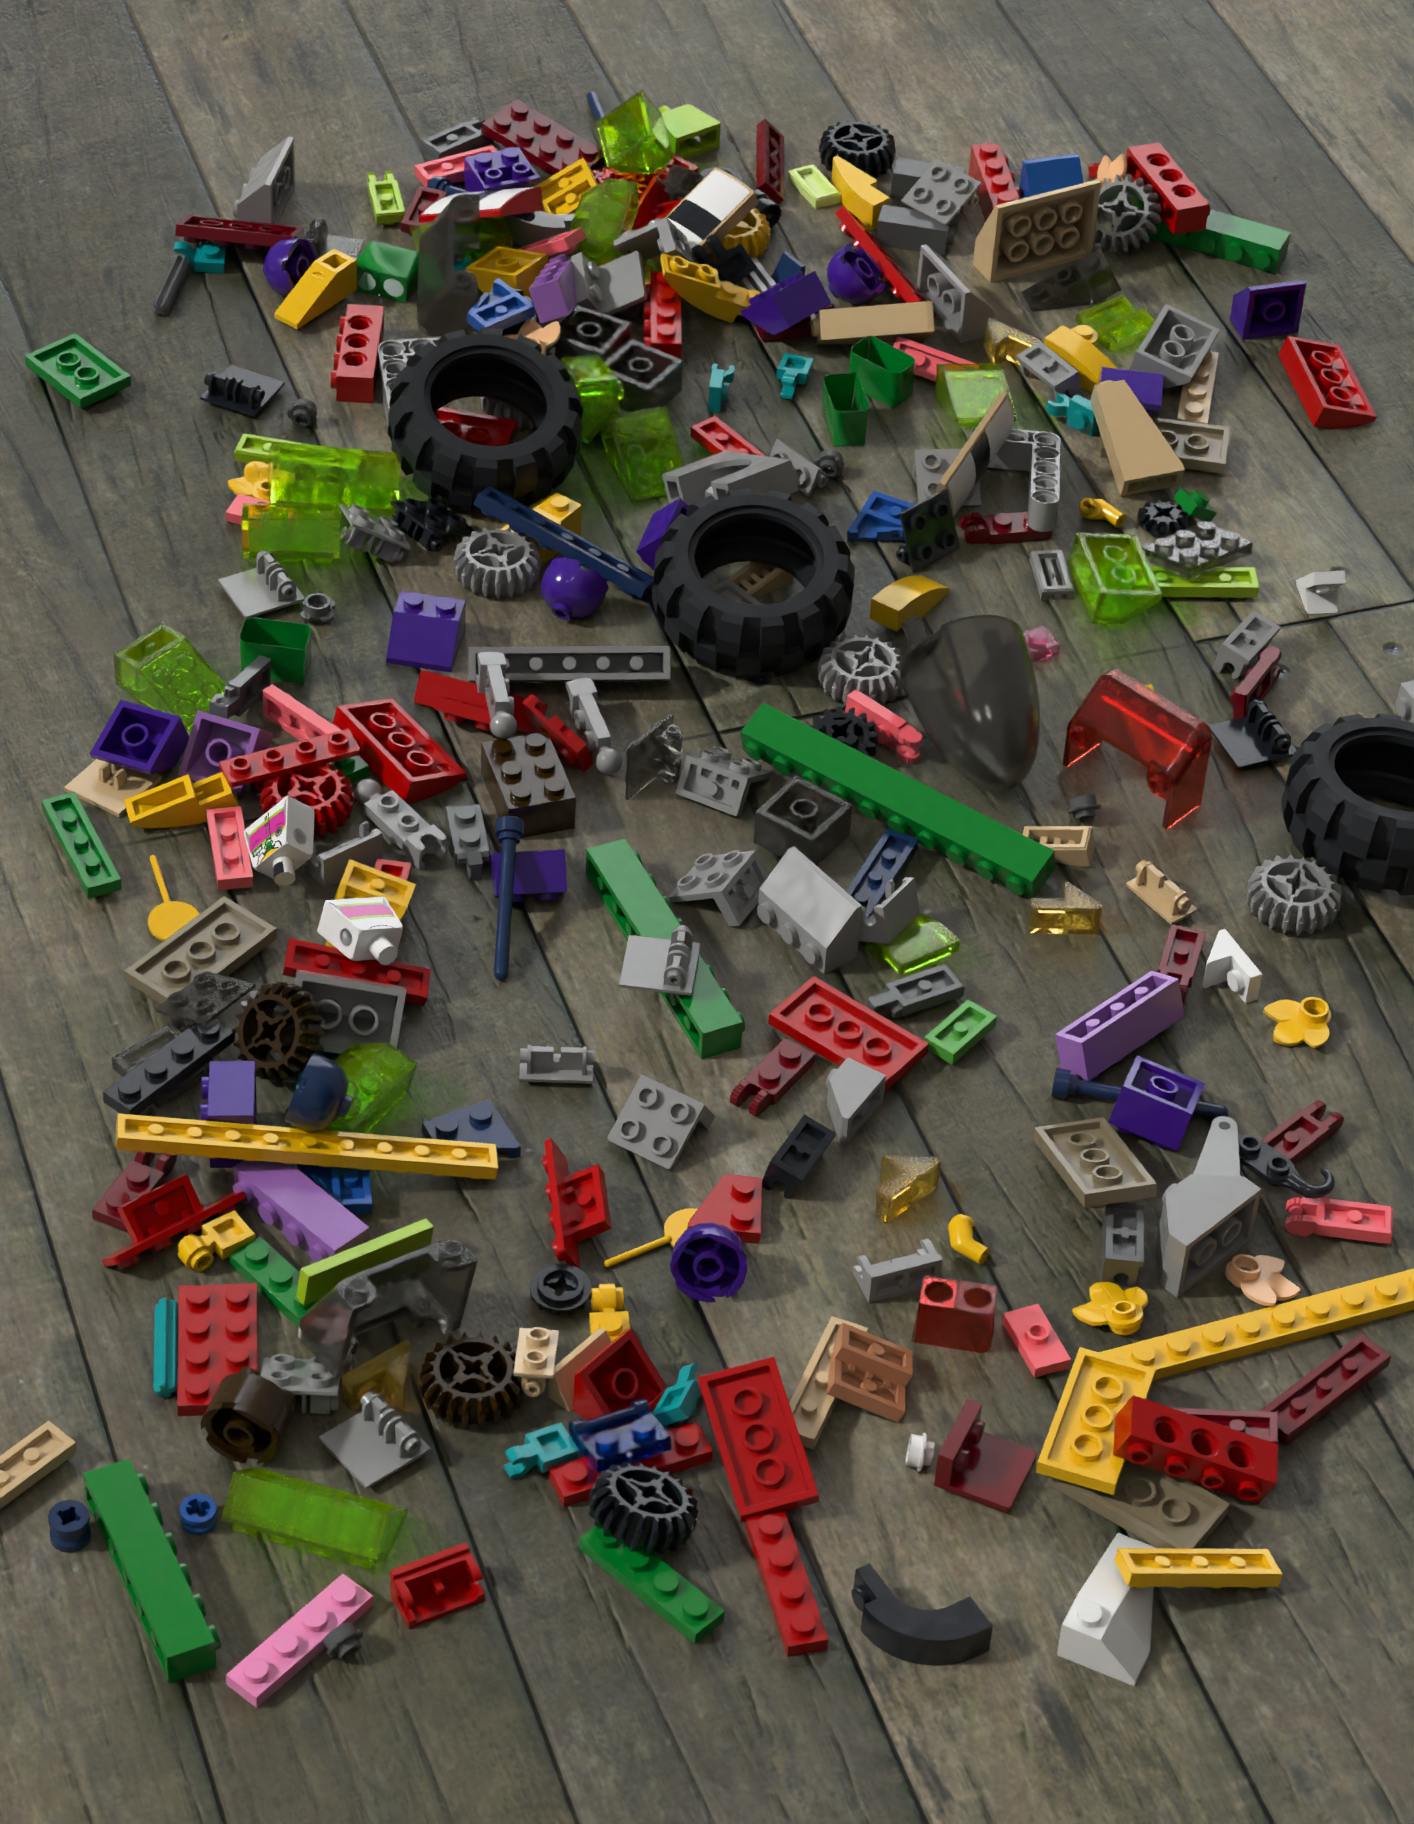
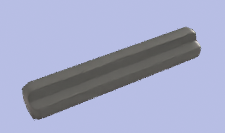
M177 255L174 258L153 303L154 314H161L162 316L169 314L190 268V259L187 256Z

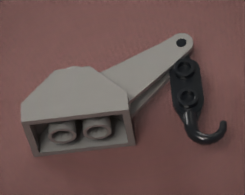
M1226 1116L1216 1117L1211 1123L1193 1175L1190 1174L1178 1184L1173 1183L1170 1185L1162 1197V1202L1164 1203L1157 1225L1159 1231L1156 1242L1160 1286L1178 1298L1252 1240L1261 1188L1244 1176H1240V1164L1272 1186H1283L1293 1190L1298 1195L1311 1199L1323 1198L1331 1193L1335 1185L1332 1173L1326 1168H1322L1320 1173L1325 1178V1183L1320 1186L1311 1185L1300 1177L1294 1164L1287 1157L1274 1150L1255 1135H1240L1237 1123L1232 1118Z

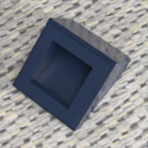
M785 252L771 278L777 284L800 271L805 276V265L790 253Z

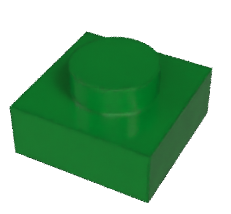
M1180 488L1174 496V499L1189 516L1210 523L1217 514L1209 504V497L1199 490L1191 492Z
M359 755L322 765L333 764L334 770H343L344 776L350 778V783L369 776V765Z

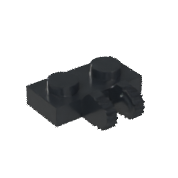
M709 235L706 238L708 247L718 257L714 262L701 245L698 244L692 248V253L697 262L717 269L719 281L722 282L727 281L735 285L757 269V266L741 243L727 252L715 235Z

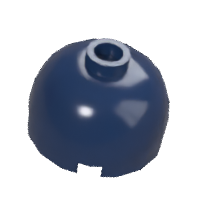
M313 1053L301 1076L303 1079L299 1088L294 1092L285 1121L299 1129L322 1131L332 1126L338 1116L346 1118L353 1102V1097L347 1095L349 1080L346 1072L340 1065L326 1057Z

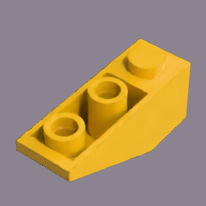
M332 249L314 261L275 311L274 318L298 330L357 290V260L336 249Z

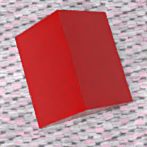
M631 1328L626 1329L574 1374L573 1411L615 1440L621 1439L652 1412L664 1391L668 1388Z

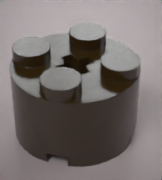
M242 1367L238 1373L226 1376L219 1383L201 1419V1430L205 1427L208 1433L206 1441L222 1456L240 1463H245L247 1458L258 1459L256 1464L265 1463L275 1455L292 1420L295 1397L289 1390L280 1388L272 1381L261 1377L260 1373L255 1369Z

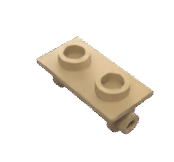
M1140 861L1135 868L1138 872L1137 877L1126 882V886L1170 925L1198 912V909L1190 900V894L1181 890L1170 879L1165 881V875L1155 867L1152 861Z
M542 1327L520 1328L513 1376L522 1377V1390L530 1397H536L544 1392L546 1378L553 1379L559 1330H547Z

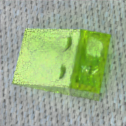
M997 363L936 365L935 401L959 426L973 427L976 426L977 422H981L1002 390L1007 392L1010 397L1014 422L1017 421L1004 370Z
M667 407L608 416L600 434L609 463L631 503L667 497L662 474L685 466Z
M161 623L114 653L116 685L152 709L180 716L186 730L193 726L197 710L209 713L211 699L215 694L224 693V688L227 686L191 642L165 623Z

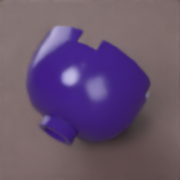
M301 238L281 240L270 248L263 264V272L272 290L283 297H287L312 263L319 259L316 248L311 241Z
M848 243L831 257L827 267L828 288L832 295L838 299L841 298L843 301L852 304H862L883 292L885 281L880 284L878 276L882 272L874 259L863 248L860 247L856 251L854 248H851L854 244Z
M564 557L553 559L547 567L542 579V596L547 606L552 610V613L560 619L587 618L602 605L609 586L605 578L592 567L587 572L579 568L582 562Z
M712 1222L697 1224L685 1230L676 1240L670 1259V1269L678 1289L691 1299L703 1302H714L715 1299L713 1297L727 1295L728 1298L734 1295L743 1285L748 1267L746 1249L738 1234L724 1225Z

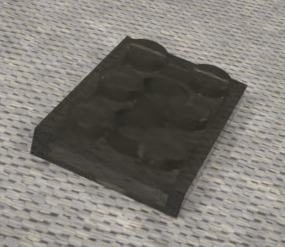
M1202 521L1193 527L1179 530L1173 535L1156 539L1155 542L1141 547L1140 559L1190 580L1252 554L1253 542L1241 538L1240 534L1236 532L1222 530L1212 522Z

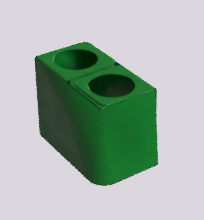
M371 241L357 258L356 291L407 303L424 277V258L417 251Z
M868 335L851 347L849 373L856 372V377L858 374L866 395L894 409L913 393L915 358L873 336L870 339L868 355Z
M856 372L826 375L823 378L821 411L834 447L865 444L869 404L858 374L857 377Z
M261 618L245 620L239 635L241 672L261 655L271 658V680L304 684L311 664V627L301 623Z

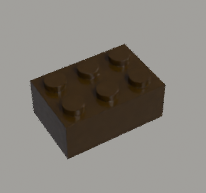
M547 731L481 742V775L499 818L514 816L523 819L525 822L524 837L575 829L576 797Z

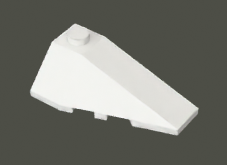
M1117 1533L1077 1594L1062 1624L1057 1656L1135 1686L1150 1654L1154 1587H1128L1114 1560L1118 1548L1156 1547Z

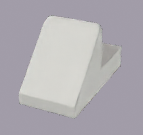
M1345 570L1312 572L1296 580L1298 592L1308 614L1338 612L1337 587L1346 583Z
M1220 930L1207 960L1203 988L1227 981L1230 989L1236 992L1245 1004L1258 1000L1262 973L1227 930Z

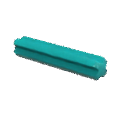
M161 1298L159 1303L155 1305L153 1390L157 1396L163 1395L165 1398H170L173 1396V1392L177 1390L178 1304L175 1300Z

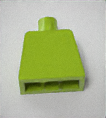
M686 104L670 109L664 105L657 110L655 115V138L662 148L682 159H687L720 147L721 123L696 107Z

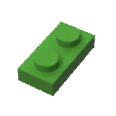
M968 999L924 1037V1041L929 1043L928 1051L953 1065L996 1027L997 1016Z

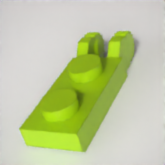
M392 170L385 171L384 181H376L374 172H367L368 194L376 225L401 223L405 215V208Z

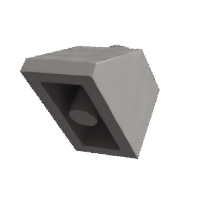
M847 1058L838 1069H832L825 1083V1087L828 1089L827 1107L839 1142L845 1145L883 1102L886 1081L885 1074L851 1058Z

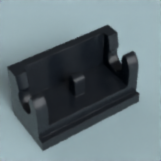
M804 1114L771 1159L762 1180V1187L769 1191L777 1181H780L786 1186L784 1198L791 1197L798 1184H802L835 1138L836 1133Z

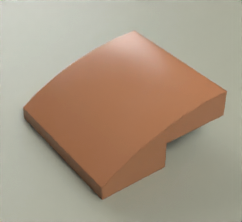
M842 1322L832 1353L827 1394L898 1423L905 1413V1386L913 1376V1351Z

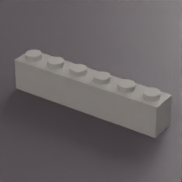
M670 646L468 647V682L476 683V675L479 674L477 654L481 652L504 653L506 660L505 678L509 679V683L569 682L580 678H591L593 682H651L670 680Z

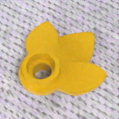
M252 461L245 466V476L228 480V487L236 495L242 494L280 504L284 496V490L292 483V477L285 469L273 472L268 464Z
M1308 997L1303 999L1301 1003L1289 999L1279 1000L1267 1005L1263 1010V1013L1278 1023L1273 1032V1040L1277 1044L1295 1046L1305 1041L1309 1046L1317 1048L1325 1044L1329 1039L1330 1031L1328 1025L1331 1020V1011L1328 1004L1321 998Z
M1097 1282L1089 1288L1091 1302L1072 1309L1073 1315L1091 1326L1109 1325L1112 1332L1119 1335H1129L1138 1331L1144 1319L1143 1309L1148 1305V1296L1139 1287H1131L1123 1291L1117 1284L1112 1282Z

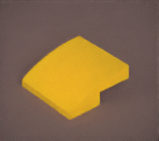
M584 157L535 186L541 187L543 210L549 214H575L603 197L599 185Z

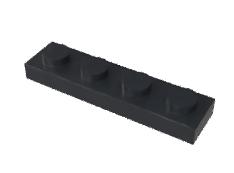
M208 1013L103 1091L104 1103L120 1114H140L236 1041L235 1031Z

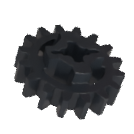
M837 706L836 713L833 714L828 709H825L824 718L814 716L813 725H808L867 756L876 755L878 737L875 732L874 722H867V714L865 713L860 714L858 717L855 716V708H851L848 713H843L842 707ZM860 735H861L862 738H863L862 744L859 743V736H860Z

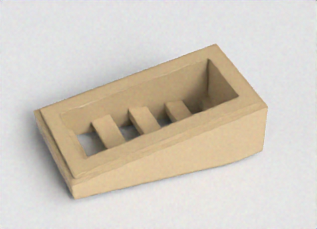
M750 562L729 578L737 586L742 585L747 589L746 592L755 599L786 585L794 579L788 572L776 566L760 562ZM752 580L756 584L752 586L748 581Z
M1024 826V836L1032 840H1040V844L1054 850L1055 862L1078 867H1091L1095 851L1092 826Z

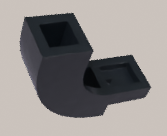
M870 1563L855 1570L854 1588L851 1594L856 1607L863 1612L861 1632L882 1651L903 1661L928 1666L958 1664L989 1651L993 1625L970 1596L945 1608L935 1610L918 1609L903 1603L895 1597Z

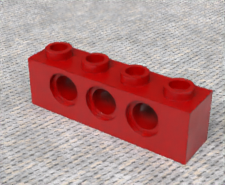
M1156 142L1128 147L1126 175H1131L1133 182L1140 177L1143 179L1144 185L1150 184L1152 186V193H1157L1159 198L1157 203L1162 208L1158 215L1171 232L1176 235L1206 229L1207 217L1210 215L1208 200L1201 195L1195 184L1188 179L1182 168L1175 163L1162 145Z
M347 304L346 316H340V334H337V352H334L331 389H336V401L374 403L378 376V346L383 342L384 306Z
M1135 1395L1128 1400L1115 1416L1114 1456L1257 1504L1277 1484L1278 1444Z

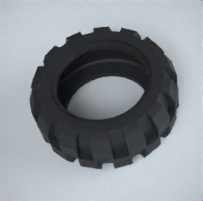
M481 328L478 334L466 335L464 329L444 334L438 340L437 346L428 342L407 361L406 367L397 375L391 392L388 436L392 441L391 450L405 475L413 474L412 481L416 488L428 497L435 499L439 495L448 500L449 508L466 513L471 512V507L478 508L473 505L478 493L489 486L527 507L544 499L551 493V488L555 489L563 483L573 468L576 453L579 451L583 429L581 420L584 409L579 391L574 381L570 382L571 376L566 367L554 354L547 357L541 353L542 350L539 343L522 335H519L517 340L502 336L503 330ZM488 397L506 402L520 410L532 422L536 431L524 440L510 445H478L465 441L447 430L437 419L435 412L442 406L461 398Z
M751 488L728 490L725 498L718 500L710 495L692 504L687 510L686 516L680 514L661 538V546L655 553L652 592L656 616L664 626V630L669 638L683 653L690 650L693 651L694 658L698 664L715 672L724 667L735 670L736 677L757 679L760 672L774 671L777 677L795 672L803 665L804 659L812 663L817 660L823 653L824 648L829 647L831 641H836V638L846 627L851 613L855 567L850 559L851 551L835 525L828 527L829 522L823 512L808 502L803 506L793 503L790 494L769 490L768 495L751 494ZM745 561L760 562L776 566L788 572L805 589L782 602L752 605L736 602L721 596L711 589L702 578L712 570L726 564Z
M1377 713L1375 718H1364L1360 714L1339 717L1333 725L1325 722L1315 729L1293 754L1281 800L1282 812L1287 832L1291 834L1294 846L1305 858L1317 860L1319 867H1327L1329 874L1336 875L1337 880L1344 877L1356 882L1357 888L1380 893L1382 889L1395 890L1399 895H1414V812L1386 808L1358 796H1380L1414 807V723L1401 720V716Z

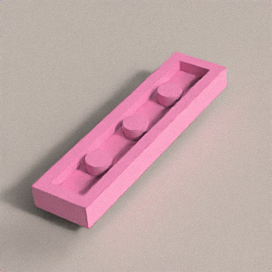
M341 1574L226 1674V1685L253 1706L259 1707L326 1648L323 1640L327 1634L343 1623L351 1622L353 1624L373 1606V1595L346 1575Z

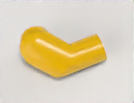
M1084 498L1079 503L1080 515L1088 520H1106L1117 528L1121 527L1126 520V515L1103 499Z
M958 1214L951 1219L948 1225L950 1245L953 1250L981 1265L987 1259L990 1249L973 1239L972 1227H974V1221L967 1215Z

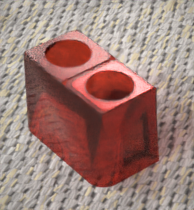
M924 1275L915 1317L916 1331L914 1343L977 1353L989 1351L994 1334L997 1286Z

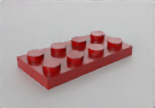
M815 976L810 978L769 1013V1025L839 1067L847 1058H851L885 1074L884 1092L928 1054L929 1043Z
M257 1283L178 1286L177 1411L178 1416H202L223 1378L230 1374L238 1373L242 1367H249L258 1371Z
M775 1357L698 1376L700 1392L741 1523H744L746 1517L783 1510L788 1511L818 1503L819 1494Z

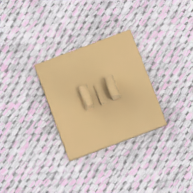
M96 759L64 787V791L67 793L75 791L78 798L117 817H121L127 811L124 800L152 789L162 780V776L156 773L150 775Z

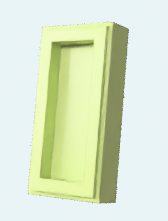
M814 164L788 171V180L815 209L841 203V193Z

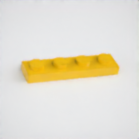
M1118 1548L1114 1560L1127 1586L1137 1588L1211 1587L1218 1589L1223 1587H1248L1257 1589L1260 1587H1279L1283 1575L1268 1549Z

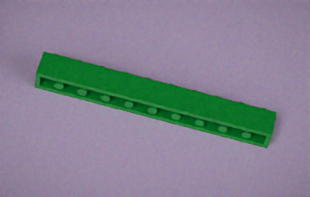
M765 703L761 704L740 732L743 751L752 759H761L773 765L781 774H790L800 779L810 789H819L829 794L836 802L842 805L848 804L858 809L865 817L872 820L877 819L887 824L894 831L919 839L918 842L923 847L930 850L936 849L947 855L954 863L959 865L965 864L975 869L983 878L988 880L994 879L1006 885L1016 895H1025L1034 899L1055 870L1054 850Z

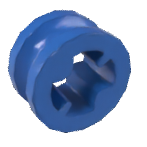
M194 1494L185 1498L180 1505L182 1528L192 1535H204L211 1532L217 1525V1505L215 1501L205 1494ZM198 1512L200 1515H206V1516H204V1517H199L197 1514H192V1513Z

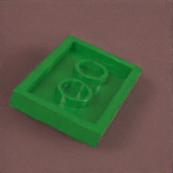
M76 333L25 355V364L29 369L80 409L131 386V376Z

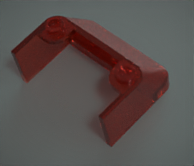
M1110 669L1101 675L1068 723L1062 765L1068 768L1100 745L1102 739L1148 767L1147 783L1150 791L1166 801L1162 827L1168 830L1202 803L1212 744V733L1204 721L1118 669Z

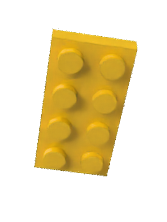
M1080 1347L1039 1456L1036 1473L1114 1495L1126 1459L1113 1455L1115 1416L1133 1395L1147 1400L1156 1369Z

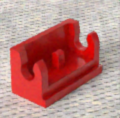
M466 1542L390 1570V1596L408 1629L485 1601V1593L478 1582L483 1579V1576Z

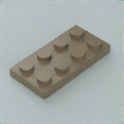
M1151 417L1184 465V469L1199 470L1206 473H1225L1230 427ZM1102 443L1101 457L1108 458L1104 443Z
M223 896L124 970L125 982L178 1015L276 940L277 928Z
M1104 1117L1034 1127L1035 1143L1084 1208L1099 1209L1107 1204L1120 1202L1138 1203L1143 1199L1157 1197V1183Z
M1129 1460L1125 1461L1114 1495L1050 1477L1049 1485L1156 1548L1199 1549L1227 1516L1230 1506L1228 1502L1189 1480L1173 1477L1165 1472L1144 1465L1134 1464Z

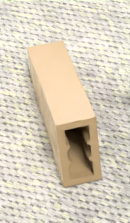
M933 301L819 310L815 315L816 319L811 320L812 337H817V345L857 344L868 335L869 344L871 336L885 343H895L897 336L914 342H924L934 332Z
M1106 380L1098 385H1094L1090 402L1120 497L1180 486L1185 471L1184 465L1126 381Z

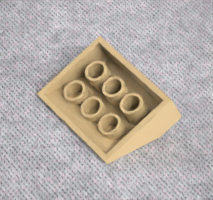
M1097 179L995 205L975 239L973 265L992 283L1091 257L1101 182Z

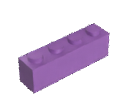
M562 254L549 259V263L544 265V269L539 272V276L535 277V281L529 287L540 324L569 315L577 304L571 257L567 258L566 254Z
M1150 971L1056 1033L1055 1038L1061 1069L1071 1070V1074L1078 1075V1079L1092 1080L1113 1064L1120 1062L1123 1057L1138 1047L1145 1045L1147 1041L1162 1031L1169 1029L1172 1024L1184 1017L1179 979Z
M244 1160L233 1167V1192L243 1191L246 1197L240 1202L248 1204L258 1212L266 1224L276 1227L285 1235L289 1243L293 1246H299L311 1257L314 1263L370 1241V1227L294 1165L280 1162Z

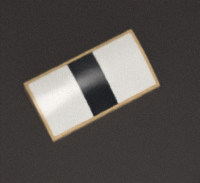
M715 167L666 217L687 236L691 251L695 245L699 244L708 254L711 250L708 247L706 238L713 234L721 241L758 204V200L754 190L734 176ZM662 254L647 260L660 272L662 271L660 260ZM693 255V258H694L695 263L698 264L696 258H695L694 255Z
M1004 390L1000 392L952 462L934 493L935 495L944 489H948L953 517L1012 431L1014 422L1013 407L1008 393Z

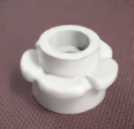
M923 1433L922 1436L910 1435L905 1466L915 1467L917 1472L922 1470L923 1465L930 1466L932 1462L935 1443L928 1441L927 1433Z

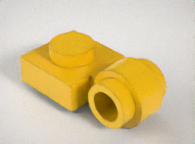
M234 1210L202 1225V1236L194 1234L185 1236L178 1244V1257L188 1269L201 1272L212 1264L214 1259L213 1252H216L222 1260L228 1258L231 1253L253 1241L255 1233Z
M615 1283L599 1284L598 1288H591L592 1313H589L590 1336L602 1327L607 1331L612 1342L626 1329H630L629 1312L618 1311L624 1310L623 1287H615Z

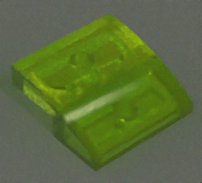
M1123 294L1077 313L1074 320L1078 325H1088L1098 333V343L1114 352L1145 339L1155 322L1145 308L1136 310Z
M920 913L890 943L860 941L879 964L888 961L899 975L959 951L960 940L948 928L937 920Z

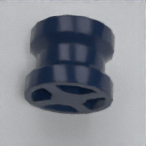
M65 1500L55 1504L50 1509L48 1514L51 1544L55 1549L61 1552L72 1553L85 1548L90 1542V1515L88 1508L83 1503L76 1500Z

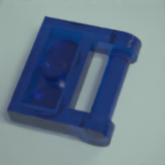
M644 1398L632 1401L630 1407L586 1421L580 1418L568 1423L572 1440L598 1474L601 1471L608 1470L611 1465L621 1466L623 1462L632 1463L672 1450L671 1436L651 1413L649 1405Z

